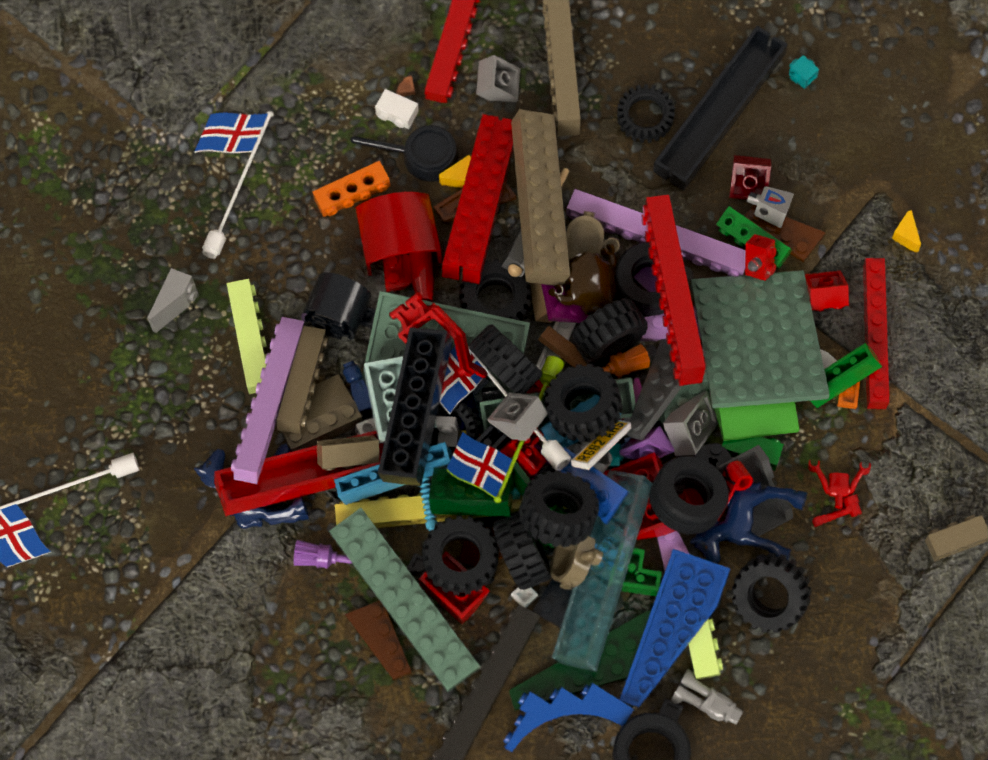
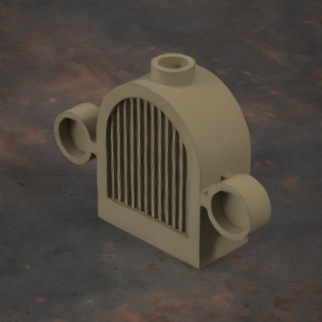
M584 211V214L575 218L567 228L566 238L569 259L585 251L598 253L601 257L600 250L603 247L606 248L608 244H612L615 247V252L620 248V242L617 238L604 239V226L595 217L594 212Z
M588 536L587 539L582 542L580 541L579 544L574 546L570 544L569 547H562V545L554 547L552 561L550 562V574L554 580L561 582V588L570 590L572 587L578 586L586 578L590 565L597 566L600 564L603 553L594 548L596 539Z

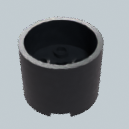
M323 272L319 274L301 318L306 323L308 321L312 323L315 328L325 329L327 336L340 340L342 337H348V339L353 340L372 295L364 286L350 278L335 273Z

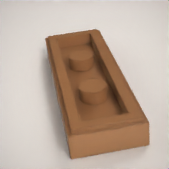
M550 326L539 337L538 340L573 367L582 364V366L587 365L575 345Z

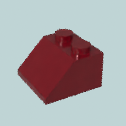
M734 155L729 198L748 200L751 191L761 195L764 187H769L771 159Z

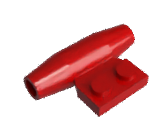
M431 252L409 253V255L402 254L383 259L385 288L387 292L404 290L412 284L415 294L417 292L421 293L423 297L421 300L433 302L434 272Z

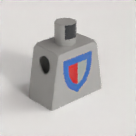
M764 187L761 195L751 191L747 202L757 205L754 213L755 216L781 228L794 194L771 187Z

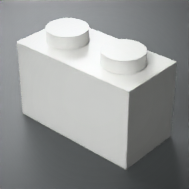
M387 89L384 90L375 106L376 115L381 120H389L397 127H405L407 129L411 127L419 112L418 103Z

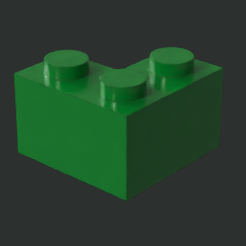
M625 547L619 591L657 596L662 572L642 569L644 549Z

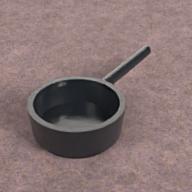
M435 125L422 126L414 130L407 138L405 146L357 136L350 138V141L354 144L404 153V163L407 170L414 177L423 181H439V174L456 164L459 160V152L453 136L446 129Z

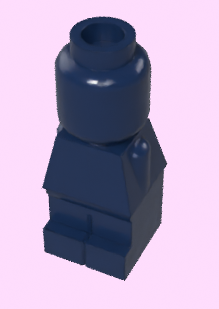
M354 361L344 364L343 374L347 383H351L352 399L359 412L362 413L372 409L368 389L362 379L363 374L359 365L355 364Z

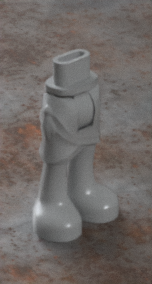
M689 669L686 670L680 685L670 701L673 704H679L682 701L690 703L707 713L711 719L726 723L730 721L735 725L743 713L727 696L719 693L712 687H706L695 679L694 673ZM684 687L690 688L707 698L703 700L689 692Z

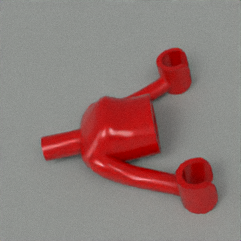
M809 460L808 469L810 472L817 473L825 494L835 497V508L841 509L843 508V497L853 495L861 477L870 473L871 463H869L868 468H863L862 462L860 463L859 471L852 480L851 485L849 484L850 475L846 473H830L828 485L827 479L820 469L819 460L817 466H812L811 460Z

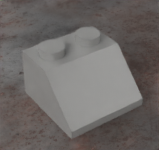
M495 55L479 61L476 94L489 101L517 102L520 68Z
M509 392L487 420L511 439L526 441L548 413L538 396Z

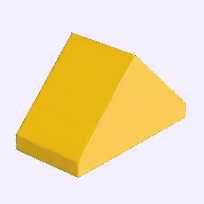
M470 155L440 173L439 183L444 186L463 188L471 159Z
M911 210L906 213L894 231L892 239L913 252H918L921 242Z

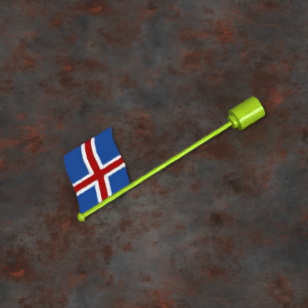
M548 356L541 369L542 377L539 379L543 384L539 394L540 401L550 381L556 379V375L562 372L564 362L559 357ZM462 432L447 471L457 479L480 488L492 496L496 503H500L502 501V493L524 441L520 440L513 459H510L497 449L480 443Z

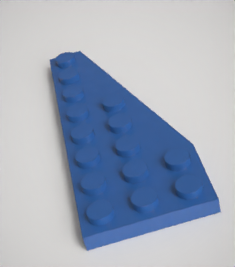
M673 549L620 701L636 707L642 705L718 607L731 570L730 568Z

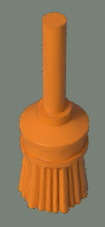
M639 344L624 353L619 352L617 355L610 356L609 363L603 368L604 371H608L611 375L614 374L617 378H621L624 375H629L630 372L649 368L650 359L647 350L642 344Z

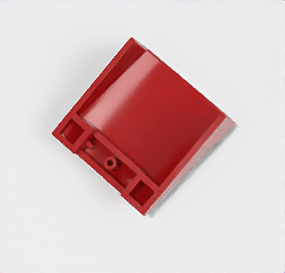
M421 192L391 193L372 198L355 207L368 276L372 275L371 263L407 253L436 252L438 263H442L441 248L429 194Z

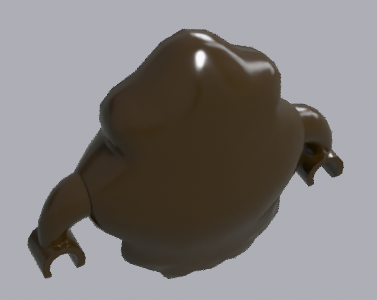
M608 244L606 248L600 250L602 256H608V261L602 260L598 253H590L588 251L574 256V258L569 260L570 276L564 283V295H562L563 287L559 284L554 286L555 289H549V295L556 297L563 305L580 306L586 315L593 314L599 308L604 307V305L616 301L619 289L615 283V269L617 268V259L614 254L615 247L612 244Z

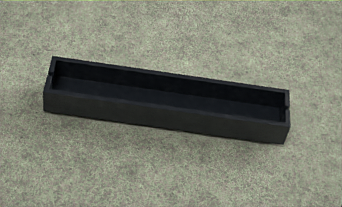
M756 26L655 160L653 172L665 180L670 178V183L684 191L783 59L788 44L773 36L769 47L771 34Z

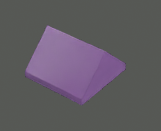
M658 426L651 429L644 440L630 438L621 448L619 454L636 460L654 452L661 458L675 451L662 428Z

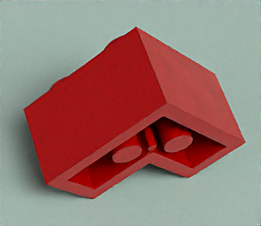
M535 432L524 441L516 460L528 477L536 474L547 462L534 447L540 440ZM510 438L499 451L511 459L516 452L520 440Z

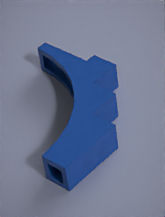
M594 683L584 686L580 693L582 695L581 699L562 687L558 690L555 688L549 697L552 700L550 704L529 691L527 694L523 693L518 701L520 704L519 709L525 713L523 716L520 714L514 723L516 728L513 733L509 731L503 740L506 743L504 748L512 752L518 743L534 728L561 716L574 714L595 715L609 719L622 726L626 723L634 709Z

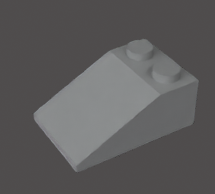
M172 268L170 269L147 317L153 332L157 333L187 309L192 301H195L198 291L191 275Z
M702 391L671 412L663 423L664 430L667 432L670 443L674 447L675 456L696 455L718 425V420L714 409H712V403L707 391Z

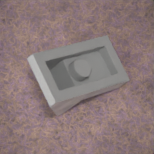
M436 416L435 424L439 431L437 444L445 442L448 447H456L462 435L456 417Z

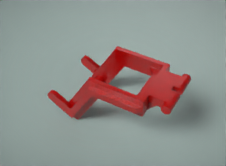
M420 292L414 294L405 301V304H401L389 313L392 319L397 318L401 322L402 326L398 332V337L405 344L410 327L420 328L431 319H435L454 339L459 362L458 373L461 376L466 375L468 377L476 374L482 378L488 375L484 368L471 362L466 334L438 305L432 303L430 306H427L421 300L423 297Z

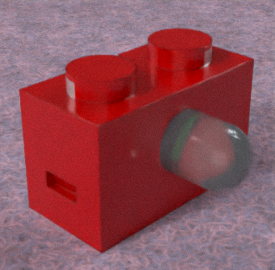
M754 234L746 242L745 275L766 281L774 274L776 270L775 259H773L776 255L774 239Z

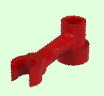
M857 494L843 499L845 508L813 518L814 527L848 514L851 515V518L861 515L862 511L858 504L860 501Z

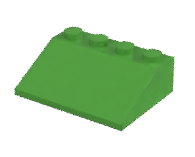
M795 402L714 408L723 441L799 432Z

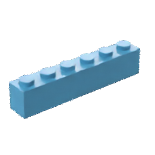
M445 442L429 448L423 479L432 476L434 468L448 467L452 458V451ZM379 464L334 480L338 497L345 505L406 484L383 482L377 474Z

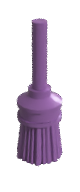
M301 540L296 541L293 559L294 566H316L317 568L328 569L331 564H336V562L352 564L346 555L337 554L329 544L323 545L320 543L316 545Z

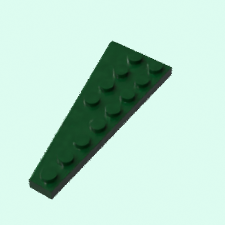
M651 611L642 613L509 690L514 711L520 710L518 701L523 693L527 694L529 691L548 702L551 701L549 697L555 688L558 690L562 687L571 694L581 692L586 684L594 683L600 687L627 679Z

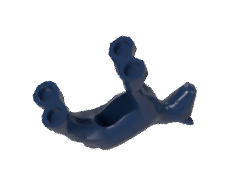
M287 442L279 445L273 456L291 452ZM216 449L203 465L194 468L200 480L208 487L215 489L214 473L223 469L226 457L222 449ZM301 496L296 498L287 508L272 510L259 507L230 515L235 516L237 525L242 529L253 526L261 527L262 521L274 525L309 520L308 511Z
M760 482L752 483L748 489L743 491L735 490L727 505L729 507L725 520L717 521L709 530L696 534L690 543L694 544L695 548H698L708 561L719 564L721 560L719 543L722 541H728L737 545L759 547L769 553H775L777 557L781 554L786 555V560H789L791 549L785 548L774 541L761 538L751 532L754 507L767 499L780 498L787 500L794 508L803 511L807 492L771 486L761 489Z

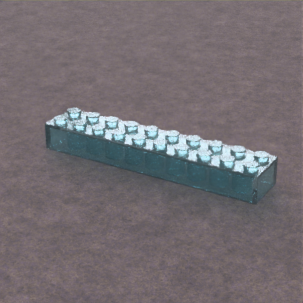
M609 470L607 477L628 490L629 493L607 525L597 515L589 537L596 539L594 548L602 551L603 558L599 565L594 566L591 564L583 582L573 587L552 658L561 664L595 672L598 669L652 482L645 476Z

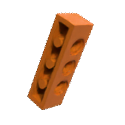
M377 161L313 191V197L322 216H332L338 210L350 208L360 200H367L377 192L386 191L390 187V179L381 162ZM367 181H373L370 185L365 184ZM352 188L356 189L353 193L348 192ZM334 196L340 197L338 200H332Z

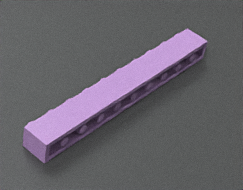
M577 189L574 190L567 206L566 216H569L570 219L574 220L583 215L584 211L594 212L595 217L601 221L607 233H616L624 239H633L640 244L642 242L646 243V225L643 226L641 214L643 213ZM676 225L683 259L691 260L699 266L710 267L715 272H724L728 276L738 277L739 275H744L746 250Z
M282 317L280 324H276L274 333L276 337L272 338L270 343L271 353H267L265 364L267 365L261 371L260 379L262 381L261 383L258 382L256 386L257 397L252 399V412L248 413L246 418V424L248 425L247 428L242 430L241 440L243 441L242 444L238 443L236 455L238 456L237 459L232 461L231 471H234V480L258 483L304 321Z

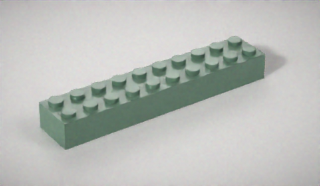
M362 508L329 531L341 550L448 693L480 669L479 664Z

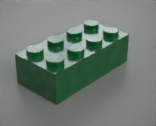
M434 468L429 493L431 514L510 516L514 491L513 472H511L502 493V501L496 503L492 496L480 488L457 479L447 471V468Z

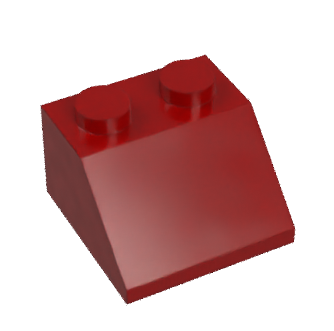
M841 270L804 274L812 310L822 311L826 308L841 309L849 306L848 283Z

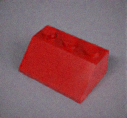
M447 551L442 555L443 562L448 568L458 572L468 571ZM426 572L419 578V586L461 625L478 609L490 592L483 585L482 589L478 592L473 590L469 595H465V592L453 595L452 591L446 593L442 591V587H436L433 584V580L428 578Z

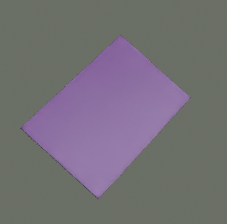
M652 267L642 268L634 278L649 292H655V281H657V278L652 274Z

